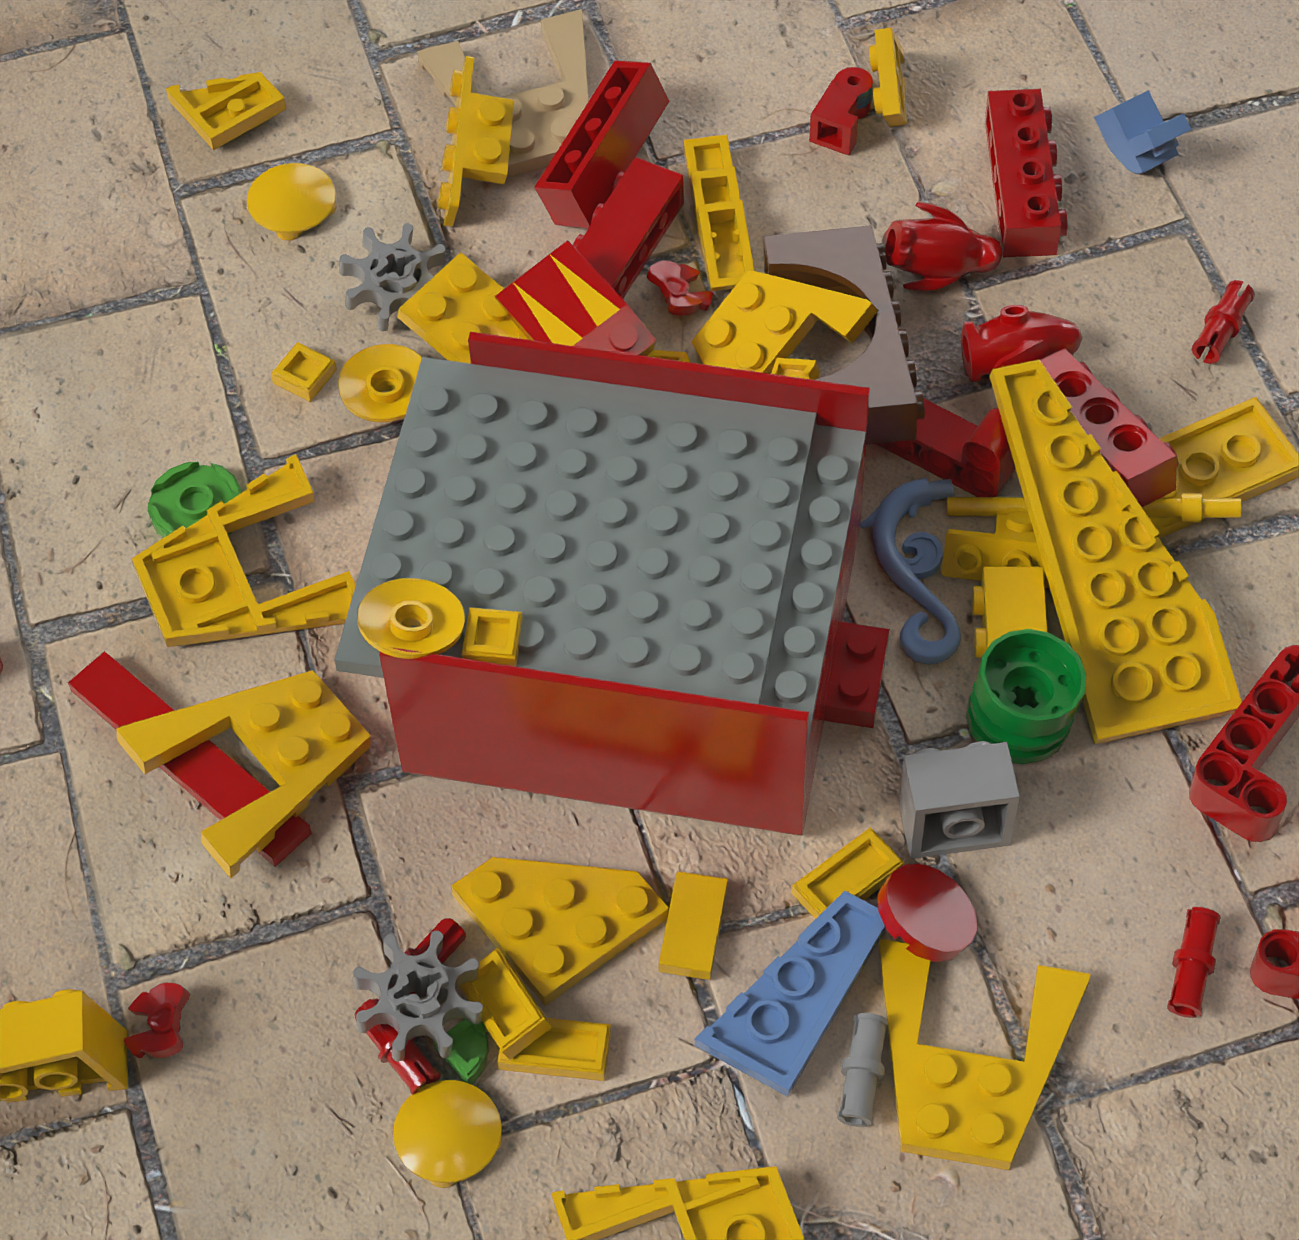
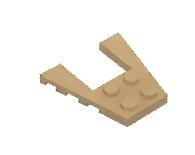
M581 9L541 19V32L562 81L501 97L514 100L508 177L547 167L589 101L583 12ZM459 41L417 51L419 66L422 70L426 69L434 79V85L444 97L448 96L456 106L457 97L450 96L449 93L453 70L461 71L465 59ZM472 77L471 92L478 93Z

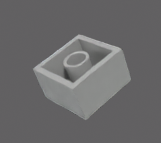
M986 741L971 743L964 748L943 751L936 748H926L915 752L913 755L904 756L899 808L910 859L1011 845L1020 795L1007 742L991 744Z

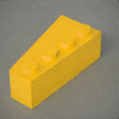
M65 989L55 992L50 998L32 1002L12 1001L6 1003L0 1009V1101H6L7 1103L28 1101V1090L37 1089L59 1090L60 1097L82 1094V1084L107 1082L109 1091L128 1089L127 1046L123 1041L127 1037V1030L83 990Z

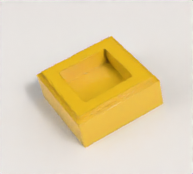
M297 342L272 371L271 378L273 384L311 402L337 371L335 360Z
M469 607L462 658L517 666L519 638L523 621L522 612Z

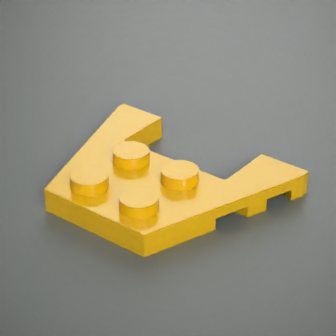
M748 269L691 343L704 365L771 374L776 358H788L818 320L822 321L850 343H853L879 310L867 299Z

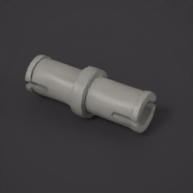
M859 1013V1015H854V1029L849 1057L843 1059L841 1073L846 1077L837 1119L850 1126L867 1127V1125H872V1112L877 1082L882 1081L884 1078L885 1066L881 1063L888 1020L877 1014Z

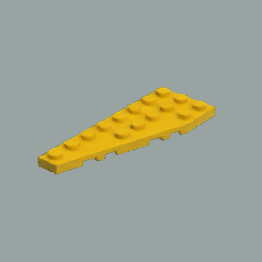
M1034 360L992 369L989 377L1064 639L1081 658L1087 675L1082 702L1094 744L1233 714L1242 701L1215 612L1206 599L1201 600L1187 579L1189 577L1188 573L1179 561L1175 562L1158 538L1160 533L1118 472H1113L1099 452L1100 446L1091 434L1087 435L1071 412L1072 406L1040 360Z

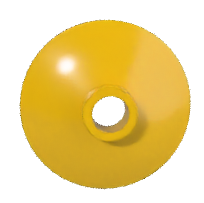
M396 344L374 345L357 352L344 364L339 374L338 389L343 404L354 415L372 422H392L405 418L422 357L414 350Z
M401 578L384 582L370 590L359 605L357 621L362 636L372 647L393 657L413 659L430 654H441L450 649L463 633L465 613L461 602L447 588L424 579ZM393 648L406 649V650H412V651H419V653H418V652H405V651H400V650L393 649Z

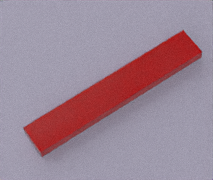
M105 651L68 682L71 692L115 730L124 725L175 711ZM210 740L159 766L160 769L219 820L270 793L268 789ZM292 815L275 831V838L259 854L276 867L312 834L310 825L301 817H294Z

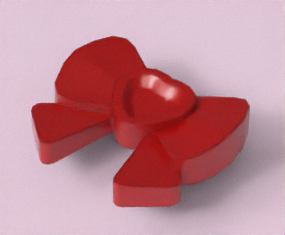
M666 260L656 262L650 266L646 278L659 287L665 297L664 302L667 304V310L670 314L688 316L696 313L699 309L707 311L711 304L712 291L688 292L689 283L697 280L700 273L699 270L686 264L678 265L675 262Z
M165 982L152 988L149 993L142 992L131 1003L128 1010L135 1015L148 1016L147 1024L152 1029L124 1038L125 1045L134 1056L140 1059L147 1054L154 1058H166L182 1050L183 1041L179 1031L181 1029V1011L190 997L187 989L176 983Z

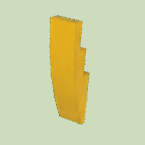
M728 135L683 140V150L710 290L733 289L748 269L754 271L743 200H740L735 166L733 167Z

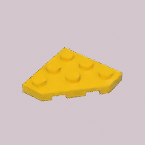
M491 857L451 885L452 895L495 947L499 948L507 957L515 971L545 1006L665 921L669 913V907L637 871Z

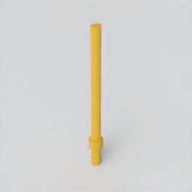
M1182 493L1181 498H1160L1142 507L1148 517L1181 518V522L1201 523V518H1241V499L1202 498L1201 493ZM948 497L947 516H997V513L1028 512L1024 497Z

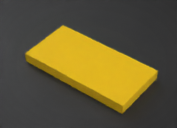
M1256 396L1159 438L1162 442H1167L1173 447L1179 462L1176 468V490L1162 498H1181L1182 493H1201L1202 498L1241 499V502H1244L1299 477V453ZM1149 517L1160 533L1159 539L1194 524L1181 522V518Z

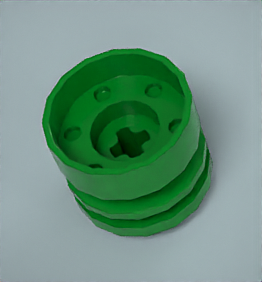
M1024 629L1011 631L992 641L982 656L976 681L973 684L972 692L968 699L966 720L973 738L977 742L986 741L991 744L1007 742L1011 761L1017 764L1041 762L1057 753L1069 735L1075 714L1085 693L1087 675L1081 658L1067 642L1051 633L1038 630Z

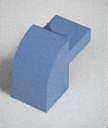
M1149 90L1094 117L1110 151L1127 170L1137 174L1144 173L1179 155L1176 149L1179 146L1176 137L1192 130L1184 113L1164 122Z

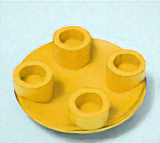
M302 163L282 164L268 169L255 179L247 194V207L252 218L260 226L276 232L280 239L290 241L300 237L302 231L317 226L336 211V192L332 180L322 170Z
M442 1080L421 1087L414 1095L411 1094L404 1101L396 1115L393 1126L395 1149L402 1163L412 1173L430 1181L435 1187L449 1188L457 1182L466 1180L482 1171L495 1156L502 1143V1127L499 1112L490 1097L472 1084L457 1080Z

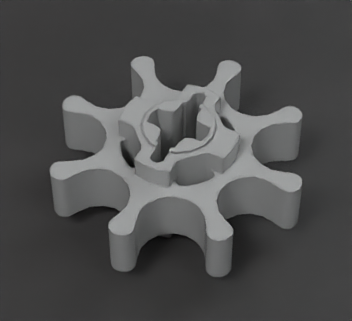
M409 223L403 225L401 239L393 244L380 242L376 238L374 230L367 227L363 230L362 246L370 252V255L362 259H355L347 254L340 256V275L354 276L362 281L360 286L346 291L345 307L348 310H354L358 305L365 302H372L381 308L378 314V329L380 331H387L390 315L398 311L407 300L434 277L429 270L444 264V245L437 244L433 249L426 252H419L410 246L413 237V226Z
M433 931L431 933L429 948L423 954L417 956H409L403 953L398 947L396 936L388 934L384 937V954L391 960V967L382 973H371L362 967H356L353 971L354 988L357 990H369L379 997V1002L373 1008L359 1011L356 1014L357 1031L366 1033L378 1024H388L394 1027L398 1032V1036L392 1043V1058L397 1062L404 1060L405 1047L408 1041L420 1035L432 1038L437 1043L440 1056L447 1058L452 1054L453 1040L443 1028L445 1023L454 1018H464L477 1025L482 1020L483 1005L480 1002L466 1001L456 993V989L461 984L475 981L478 978L479 963L476 959L470 958L463 965L455 968L441 964L437 958L443 948V934L440 931Z

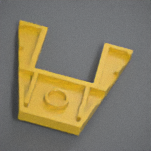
M297 454L287 458L286 465L269 476H266L264 473L246 485L247 490L224 504L220 501L206 510L207 515L186 529L184 525L131 558L134 570L167 647L345 624L356 587L350 571L258 604L227 533L315 502L314 492Z
M313 670L124 725L116 729L118 743L141 771L147 774L231 728L279 784L280 787L201 831V844L229 878H232L240 871V864L255 850L259 853L275 838V831L292 815L297 817L309 806V799L324 785L329 787L370 748L371 735Z
M880 939L879 960L881 962L884 1006L888 1020V1042L890 1058L892 1060L893 1087L901 1152L1009 1170L1034 1114L1043 1088L1052 1072L1058 1053L1073 1023L1083 995L1086 993L1090 973L1042 965L1037 966L1023 1062L918 1044L930 960L917 957L906 949L909 946L908 943Z
M776 1166L706 1174V1178L675 1181V1178L653 1180L654 1184L620 1188L619 1184L597 1186L594 1187V1191L566 1194L562 1190L551 1193L566 1240H600L675 1212L685 1240H805Z

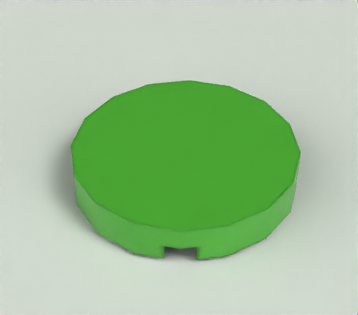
M198 461L186 462L170 468L155 481L151 489L152 495L148 502L147 511L156 533L164 538L183 525L185 529L205 517L207 515L206 510L220 501L224 504L241 494L242 490L235 476L223 466L211 463V466L199 465Z

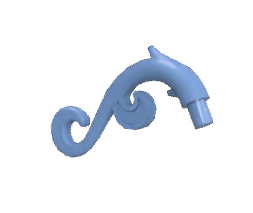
M922 478L904 483L892 490L880 503V506L860 523L861 528L873 527L872 540L874 550L882 568L890 579L943 623L945 635L938 641H927L919 635L920 627L928 621L927 614L923 612L912 615L901 629L900 643L903 651L915 662L923 664H938L948 660L959 647L961 641L960 627L949 609L920 581V579L933 576L939 570L943 558L941 543L936 536L929 533H913L904 541L902 550L904 553H912L916 556L907 559L902 556L896 547V527L907 513H909L910 518H913L920 507L931 506V501L953 497L951 479L928 482L927 478Z

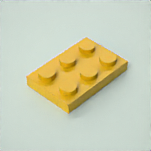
M461 252L398 310L397 318L448 361L471 364L468 345L470 332L527 339L495 299V295L504 288Z

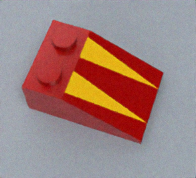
M568 240L495 295L497 302L527 340L647 356L655 348L656 339L629 305Z

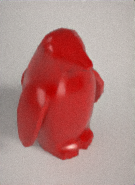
M917 202L915 205L922 211L930 213L934 216L933 218L894 220L882 238L887 265L924 277L922 280L903 284V288L908 290H938L952 284L966 274L974 272L986 273L995 270L1002 258V248L999 241L991 236L981 235L972 230L951 210L933 203Z
M1024 305L1003 307L1000 311V316L982 325L976 326L972 321L963 322L961 350L966 375L969 376L971 382H976L984 375L991 374L992 369L1042 360L1062 349H1066L1073 356L1082 341L1081 331L1072 321L1045 313L1029 311Z

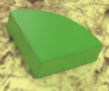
M463 1019L446 1032L452 1038L453 1045L451 1056L443 1059L464 1082L473 1084L482 1073L487 1061L488 1038L482 1020L476 1025ZM434 1042L435 1050L439 1053L437 1043Z

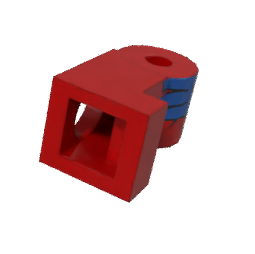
M847 67L836 74L811 113L809 142L848 156L851 154L857 143L858 119L865 117L871 109L873 79L868 71L858 67Z

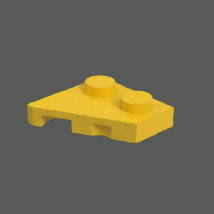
M892 27L874 30L876 44L869 45L872 72L879 71L880 87L873 88L875 111L877 115L883 114L889 127L906 125V85L901 72V63H905L904 49Z
M261 72L243 74L233 79L217 78L206 80L207 88L181 92L179 84L166 88L170 103L213 150L287 109L284 96Z

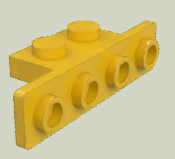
M465 56L461 71L453 70L449 95L457 97L456 107H449L445 132L453 134L452 145H445L442 159V171L449 172L448 183L441 182L437 206L438 209L445 210L444 226L453 227L459 208L462 177L504 184L508 172L514 100L471 92L474 57Z
M1014 511L1008 514L997 513L995 534L956 529L947 530L942 575L945 577L982 581L983 567H1043L1044 588H1050L1029 513L1023 511Z

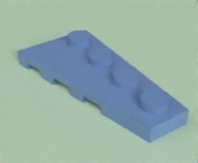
M844 891L798 936V941L781 957L778 956L764 970V974L744 994L741 992L726 1007V1012L710 1027L707 1026L694 1038V1046L789 1097L886 930L878 908Z

